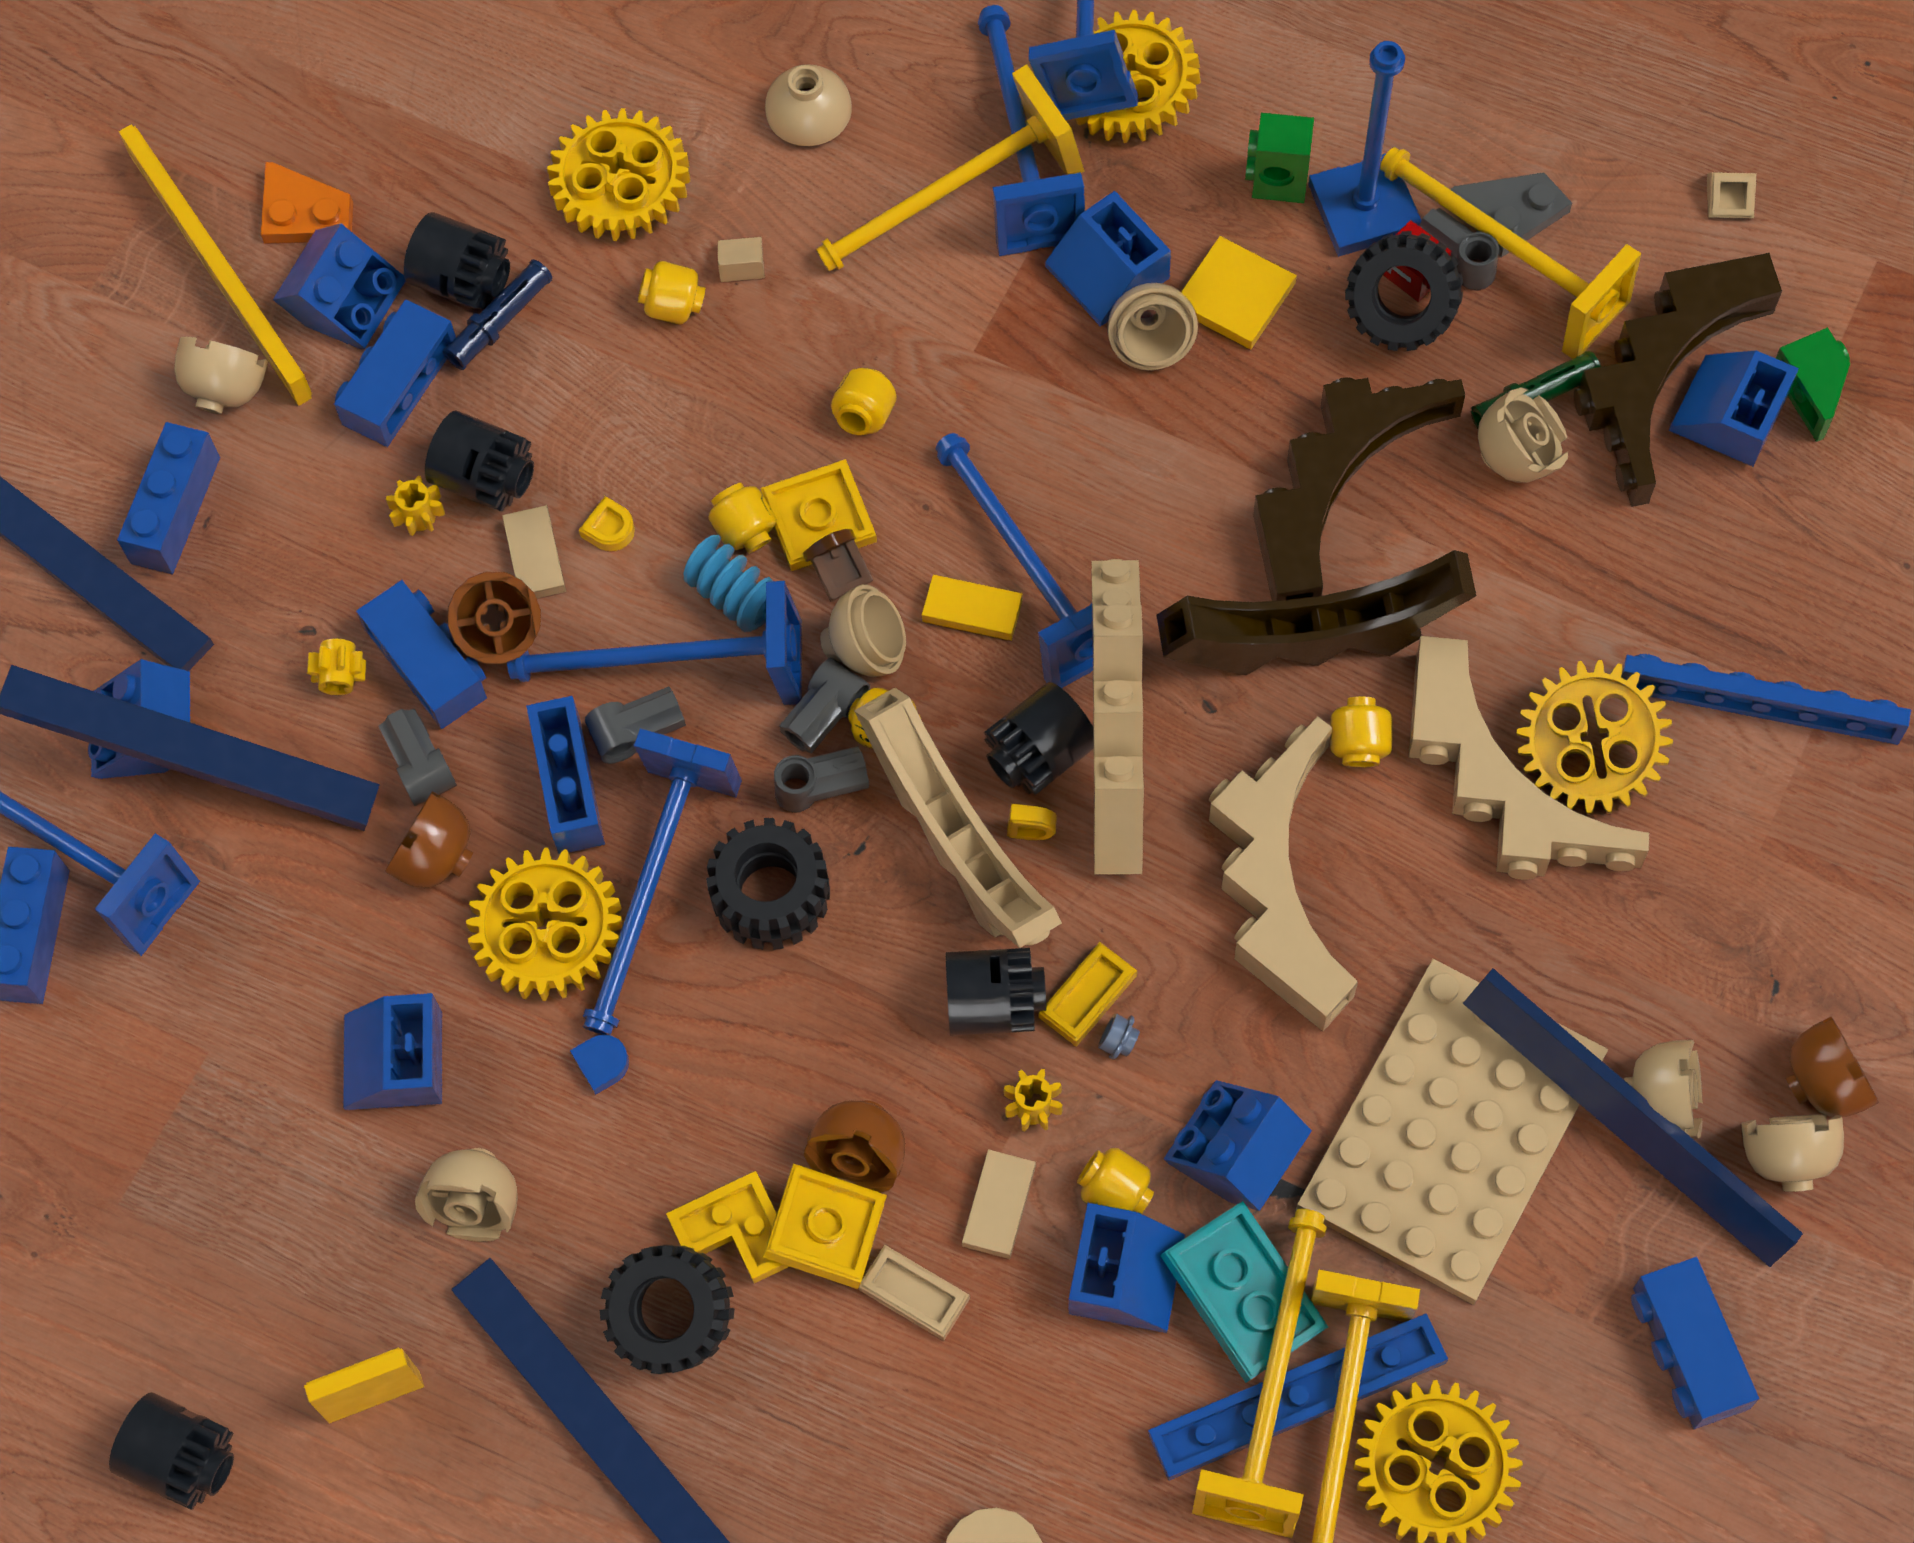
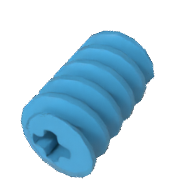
M712 535L698 544L690 555L683 573L684 581L690 587H697V592L703 598H710V603L716 609H722L723 614L729 620L737 621V626L743 632L756 630L766 623V582H773V580L767 577L756 583L760 576V569L757 566H752L743 573L747 564V558L744 555H738L730 561L734 553L733 546L725 544L716 550L721 537L720 535Z

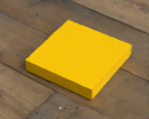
M1219 236L1181 293L1191 302L1199 323L1251 350L1296 284L1297 275Z
M846 459L760 488L763 497L776 516L777 521L774 529L791 571L812 565L811 560L806 562L802 553L812 544L835 531L852 529L856 536L854 541L858 548L877 542L875 530Z
M793 1164L763 1258L858 1289L862 1282L887 1195Z
M399 1347L306 1383L307 1385H304L309 1403L329 1424L425 1387L420 1371L404 1350Z

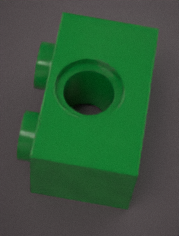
M1261 112L1259 130L1250 129L1245 180L1254 181L1252 198L1305 203L1314 117Z

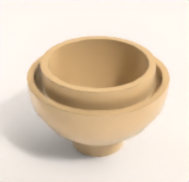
M806 64L790 68L773 81L767 92L765 113L770 128L781 139L799 146H815L831 141L845 129L851 117L852 103L845 83L836 73L821 66ZM812 88L809 91H801L802 89Z
M1146 283L1125 292L1114 304L1108 320V337L1113 351L1124 363L1141 370H1158L1175 364L1192 348L1198 332V320L1191 302L1176 288L1162 283ZM1146 310L1156 311L1155 315L1150 318H1141L1142 313Z
M870 585L854 587L839 598L832 610L829 627L823 629L820 637L821 646L827 658H833L839 663L843 662L854 672L870 677L885 676L895 672L902 663L906 647L905 628L897 608L886 595Z

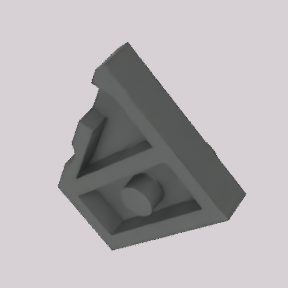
M1545 173L1459 185L1450 189L1525 241L1570 213L1572 202ZM1498 244V255L1502 258L1509 251Z

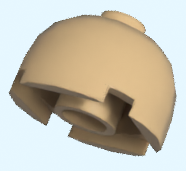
M181 337L179 339L175 355L174 373L177 384L182 391L197 399L196 408L210 413L222 414L224 407H240L248 403L259 391L268 364L266 359L258 360L259 355L215 341H209V345H206V348H200L195 346L197 338Z
M1524 388L1511 390L1497 399L1484 413L1478 428V442L1484 463L1501 477L1516 483H1528L1546 477L1560 469L1568 459V452L1562 455L1561 442L1567 439V435L1558 414L1541 396L1531 399L1523 393L1528 390Z
M1675 1040L1658 1043L1641 1054L1635 1062L1633 1077H1625L1624 1080L1639 1092L1657 1113L1671 1123L1676 1124L1692 1139H1699L1701 1137L1703 1118L1693 1119L1692 1109H1697L1698 1102L1702 1104L1703 1102L1699 1057L1697 1050L1692 1051L1694 1041Z
M1826 1115L1769 1118L1770 1124L1756 1125V1120L1741 1123L1746 1156L1754 1171L1766 1180L1782 1182L1783 1191L1814 1189L1813 1180L1828 1176L1838 1166L1843 1155L1844 1131L1843 1120L1840 1115H1835L1829 1119L1828 1125Z
M473 1148L449 1152L433 1162L420 1183L415 1198L417 1212L423 1220L432 1227L435 1218L441 1223L449 1225L446 1234L452 1237L474 1242L494 1241L499 1239L502 1230L506 1229V1232L511 1229L517 1209L518 1193L515 1177L505 1164L498 1160L490 1151Z

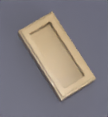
M547 505L502 515L515 577L521 579L535 593L536 598L566 592Z
M988 1149L962 1240V1247L1007 1259L1011 1258L1036 1168L1035 1161Z
M886 1245L881 1249L859 1286V1291L943 1341L970 1300V1295Z

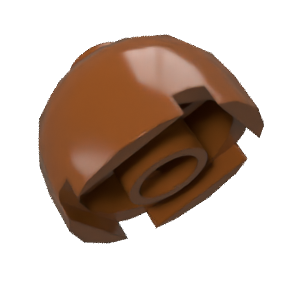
M485 571L469 577L455 590L448 605L447 626L454 643L467 656L483 663L503 664L521 657L533 644L541 627V609L535 593L521 579L506 572Z
M432 791L389 862L385 872L403 883L422 888H430L441 884L451 873L460 877L474 853L466 848L471 831L469 821L461 809L448 799Z
M1832 1016L1813 1025L1798 1037L1792 1046L1789 1057L1794 1074L1787 1077L1786 1081L1799 1104L1809 1100L1812 1106L1821 1114L1830 1117L1835 1115L1848 1117L1863 1112L1879 1103L1868 1079Z
M869 1100L844 1101L832 1105L817 1119L808 1135L804 1157L812 1170L835 1178L840 1177L855 1182L854 1184L882 1193L889 1191L894 1186L896 1178L900 1175L905 1157L906 1143L900 1125L881 1105Z

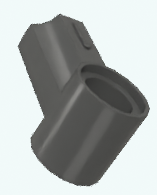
M1441 208L1431 209L1422 218L1419 226L1452 251L1451 256L1454 255L1458 262L1456 266L1458 273H1462V285L1471 290H1481L1490 286L1496 277L1499 254L1497 241L1487 233L1472 232ZM1471 260H1481V261H1484V262L1477 263V262H1473V261H1471Z
M828 658L812 676L808 685V692L779 725L780 732L795 747L803 752L807 751L812 754L842 717L848 718L852 703L870 690V684L835 659Z
M670 686L625 705L621 702L602 704L590 711L585 717L586 726L601 760L607 764L624 761L637 753L634 744L640 728L665 735L686 726L679 704Z
M400 709L388 715L386 720L379 725L399 766L396 770L414 806L425 802L432 791L440 795L457 786L440 749L434 748L429 738L430 736L415 709Z
M859 746L808 759L799 755L788 756L776 765L774 771L775 799L780 807L792 813L808 809L815 801L869 788L866 764ZM790 779H800L807 783L800 789H790L784 785Z

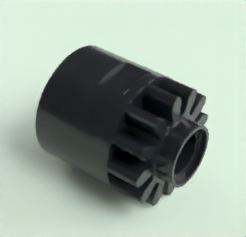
M430 212L418 223L409 241L404 259V278L408 284L475 309H484L486 300L491 302L493 297H497L504 289L509 277L510 261L505 258L508 254V248L504 247L506 239L441 214Z
M457 410L452 411L440 423L432 438L425 461V478L430 484L437 485L440 488L502 512L506 505H512L513 497H522L530 485L534 472V462L531 460L532 453L528 452L531 442L525 437Z
M1047 682L984 732L987 737L984 739L986 744L993 749L986 755L993 771L1010 788L1022 785L1028 795L1031 793L1034 795L1038 794L1094 749V732L1090 720L1074 699L1061 687L1052 682Z
M1030 948L946 952L950 1036L1035 1031L1034 1011H1046L1044 967L1031 966Z
M150 1392L134 1405L122 1423L111 1449L109 1469L111 1473L193 1510L197 1502L200 1504L204 1502L206 1494L214 1496L226 1482L234 1462V1454L230 1452L232 1445L228 1444L233 1436V1432L205 1416L191 1412L173 1401Z

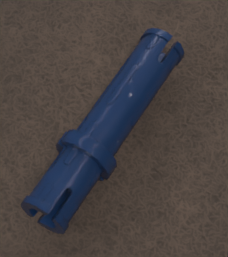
M532 259L529 265L480 314L474 313L467 320L468 326L443 349V354L447 360L456 368L464 370L467 367L466 365L486 345L492 346L500 338L498 333L546 284L552 281L553 277L550 271L541 262Z

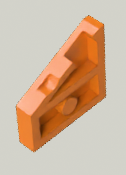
M266 162L261 237L264 244L309 242L315 230L337 224H343L352 232L353 201L350 194L276 163Z

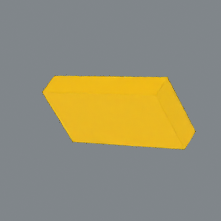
M933 574L922 612V622L1012 641L1023 595L1014 591Z
M1099 942L1047 1002L1046 1011L1039 1012V1018L1077 1047L1137 977V970Z

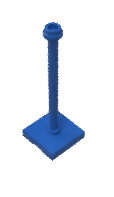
M1077 0L1076 38L1029 47V62L1034 75L1065 120L1138 106V93L1130 71L1127 70L1124 62L1123 51L1115 30L1093 34L1094 0Z
M990 5L980 12L978 27L982 34L989 36L1011 134L1027 126L1021 99L1012 73L1015 71L1005 33L1009 29L1011 22L1008 13L1001 6ZM1032 143L1016 153L1023 182L993 187L995 235L999 256L1028 252L1051 246L1056 247L1078 216L1085 211L1084 183L1081 172L1040 179Z
M1393 41L1379 43L1370 53L1369 65L1376 74L1362 162L1309 175L1308 186L1338 257L1367 249L1372 243L1381 240L1383 236L1389 234L1396 235L1410 220L1418 226L1422 221L1405 181L1400 177L1390 181L1385 177V172L1380 170L1381 161L1386 153L1382 154L1394 76L1403 70L1405 64L1404 52Z
M956 433L948 434L936 445L938 460L943 466L952 465L1060 619V621L1039 631L1038 636L1044 680L1046 683L1052 682L1063 688L1093 671L1092 603L1078 612L967 456L970 450L967 440Z
M785 581L766 582V631H763L762 636L529 655L527 649L521 657L507 662L508 673L511 679L528 682L531 673L764 654L766 669L783 704L795 705L802 699V619Z
M641 728L634 747L647 772L669 778L672 784L594 1010L585 1009L583 1014L585 1018L583 1027L601 1035L611 1036L613 1028L618 1027L619 1019L612 1015L690 787L697 786L736 798L742 782L731 754Z
M0 791V814L113 884V887L97 905L95 910L121 941L140 956L144 954L162 931L164 925L200 882L172 844L156 833L128 868L124 869Z

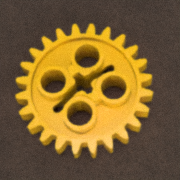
M1132 10L1129 20H1123L1117 11L1114 12V23L1107 24L1103 18H1097L1099 29L1094 31L1093 34L1115 30L1122 51H1124L1123 59L1127 70L1130 71L1138 93V99L1142 97H1149L1150 99L1138 102V106L1075 119L1078 125L1088 122L1091 135L1104 128L1106 141H1110L1116 132H1121L1123 143H1127L1131 133L1137 132L1141 141H1145L1146 130L1152 128L1160 136L1163 134L1161 123L1166 121L1176 126L1178 125L1176 111L1185 114L1190 112L1188 100L1197 99L1196 85L1201 83L1198 69L1200 68L1198 54L1194 51L1192 39L1185 40L1182 27L1172 30L1170 18L1166 17L1157 25L1154 12L1150 11L1143 21L1138 19L1136 10ZM1155 61H1165L1159 65H1151Z
M621 108L618 117L611 119L607 110H603L602 121L596 122L589 115L586 116L587 127L585 129L572 124L570 127L573 139L563 136L559 137L561 150L551 151L553 164L547 166L550 179L548 185L557 211L563 210L567 223L576 220L578 230L581 233L590 226H593L594 235L597 239L603 235L605 230L611 231L613 241H617L620 232L627 230L631 239H635L636 228L642 226L646 232L651 234L653 233L651 221L657 220L666 225L668 221L665 210L678 213L680 209L677 198H687L685 184L690 183L691 180L687 152H684L681 138L674 139L671 126L661 129L659 117L657 116L645 123L643 111L641 110L635 114L633 119H627L625 108ZM606 149L611 150V151L606 152V153H599V152H601L602 150H606ZM644 160H653L649 163H640ZM591 185H598L597 187L592 189H585L586 187ZM633 195H634V196H639V197H637L636 199H632V200L626 199V198H628V197H630V196H633Z
M1602 660L1597 661L1594 672L1587 673L1583 662L1578 661L1577 675L1572 677L1563 667L1559 668L1561 682L1557 685L1547 678L1542 679L1547 693L1545 696L1533 692L1529 694L1530 700L1537 706L1536 710L1524 709L1521 710L1520 715L1525 720L1531 722L1530 727L1517 729L1518 736L1530 740L1529 744L1518 748L1519 755L1533 757V760L1524 767L1525 774L1539 771L1541 776L1534 785L1541 789L1550 784L1553 787L1550 797L1555 800L1562 794L1568 796L1567 807L1571 810L1576 806L1578 800L1585 801L1587 815L1592 814L1595 802H1602L1607 814L1612 812L1613 799L1618 798L1626 808L1630 807L1629 792L1632 790L1640 796L1646 797L1648 793L1643 784L1644 779L1659 783L1661 777L1653 769L1654 764L1668 765L1670 760L1658 752L1659 748H1667L1673 745V739L1660 735V731L1672 726L1671 719L1657 718V714L1666 707L1665 701L1650 703L1648 700L1652 696L1655 686L1652 684L1639 690L1636 686L1639 682L1640 673L1635 672L1625 680L1621 678L1622 664L1618 663L1612 673L1607 674L1604 672ZM1586 696L1592 699L1598 732L1607 733L1608 735L1601 742V751L1607 773L1603 779L1597 776L1591 743L1587 741L1582 742L1581 740L1582 737L1588 735V724L1583 706V698ZM1617 698L1626 704L1628 712L1622 720L1611 722L1601 715V704L1607 699ZM1563 707L1575 709L1580 716L1579 724L1569 731L1558 729L1552 721L1554 713ZM1619 744L1631 746L1637 754L1635 763L1628 768L1614 766L1609 759V753L1614 746ZM1572 753L1584 755L1590 764L1588 771L1580 777L1568 776L1561 767L1563 759L1567 755Z
M546 847L542 851L541 859L535 861L531 853L526 850L523 855L524 864L518 866L508 857L506 858L508 872L504 875L497 870H490L494 881L492 887L486 884H478L477 888L484 901L475 900L469 903L472 912L479 917L466 920L469 931L477 933L468 938V943L472 950L479 951L474 956L478 966H488L485 972L488 979L493 982L502 977L501 986L504 992L508 993L519 984V992L522 999H527L533 988L538 990L542 1001H546L550 989L557 988L559 995L564 999L567 996V984L573 983L579 990L583 991L585 990V985L582 977L588 974L599 980L601 975L596 965L598 961L610 964L612 956L606 947H616L619 936L612 931L622 929L623 927L622 917L615 915L622 907L619 898L611 897L615 893L613 883L611 881L601 883L604 877L601 868L598 866L587 872L589 865L585 856L582 855L572 865L569 852L566 849L561 852L557 860H552L549 849ZM576 894L581 896L579 902L573 907L564 908L559 906V902L566 895ZM528 895L533 897L532 902L525 908L516 909L511 907L513 901L519 896ZM544 919H552L547 922L546 929H538V927L543 926ZM584 920L587 921V924L585 926L576 925ZM505 922H513V923H514V924H510V925L507 926L506 928L503 927V924H504ZM567 939L580 941L578 947L570 953H560L557 951L558 946ZM528 940L532 942L530 948L522 954H512L509 952L512 945L517 941Z
M1438 1380L1432 1381L1429 1393L1425 1395L1416 1382L1412 1383L1409 1392L1410 1399L1408 1400L1397 1390L1393 1391L1390 1397L1393 1409L1378 1403L1374 1411L1381 1422L1366 1419L1362 1426L1372 1439H1358L1355 1445L1356 1449L1368 1455V1457L1355 1460L1353 1464L1354 1470L1368 1473L1367 1477L1358 1482L1356 1486L1357 1491H1372L1374 1494L1366 1503V1510L1382 1507L1385 1512L1378 1525L1382 1528L1393 1520L1398 1523L1396 1539L1399 1541L1409 1530L1416 1533L1415 1543H1424L1427 1536L1434 1537L1435 1543H1446L1449 1536L1453 1537L1455 1543H1466L1467 1531H1470L1475 1538L1481 1541L1486 1535L1483 1521L1495 1528L1502 1522L1495 1507L1510 1511L1514 1505L1511 1498L1503 1492H1515L1521 1486L1520 1481L1508 1475V1473L1520 1470L1523 1465L1521 1460L1508 1457V1453L1515 1450L1519 1445L1518 1439H1503L1502 1434L1510 1425L1509 1420L1494 1423L1490 1418L1495 1411L1496 1405L1492 1403L1482 1410L1478 1408L1476 1404L1479 1392L1476 1390L1466 1400L1459 1398L1460 1388L1459 1383L1456 1382L1451 1387L1448 1395L1441 1393ZM1420 1419L1430 1420L1437 1425L1440 1437L1434 1441L1422 1440L1416 1435L1413 1424ZM1402 1440L1408 1443L1409 1447L1420 1455L1400 1449L1397 1446V1441ZM1464 1445L1477 1446L1485 1455V1464L1480 1467L1468 1466L1462 1461L1459 1448ZM1437 1455L1446 1459L1444 1463L1445 1469H1442L1438 1475L1429 1471L1431 1467L1430 1461H1433ZM1396 1463L1409 1465L1416 1474V1482L1408 1486L1397 1484L1391 1478L1389 1468ZM1457 1476L1477 1482L1479 1489L1473 1490L1469 1488ZM1441 1489L1455 1491L1461 1499L1462 1508L1456 1512L1443 1510L1436 1502L1435 1493Z

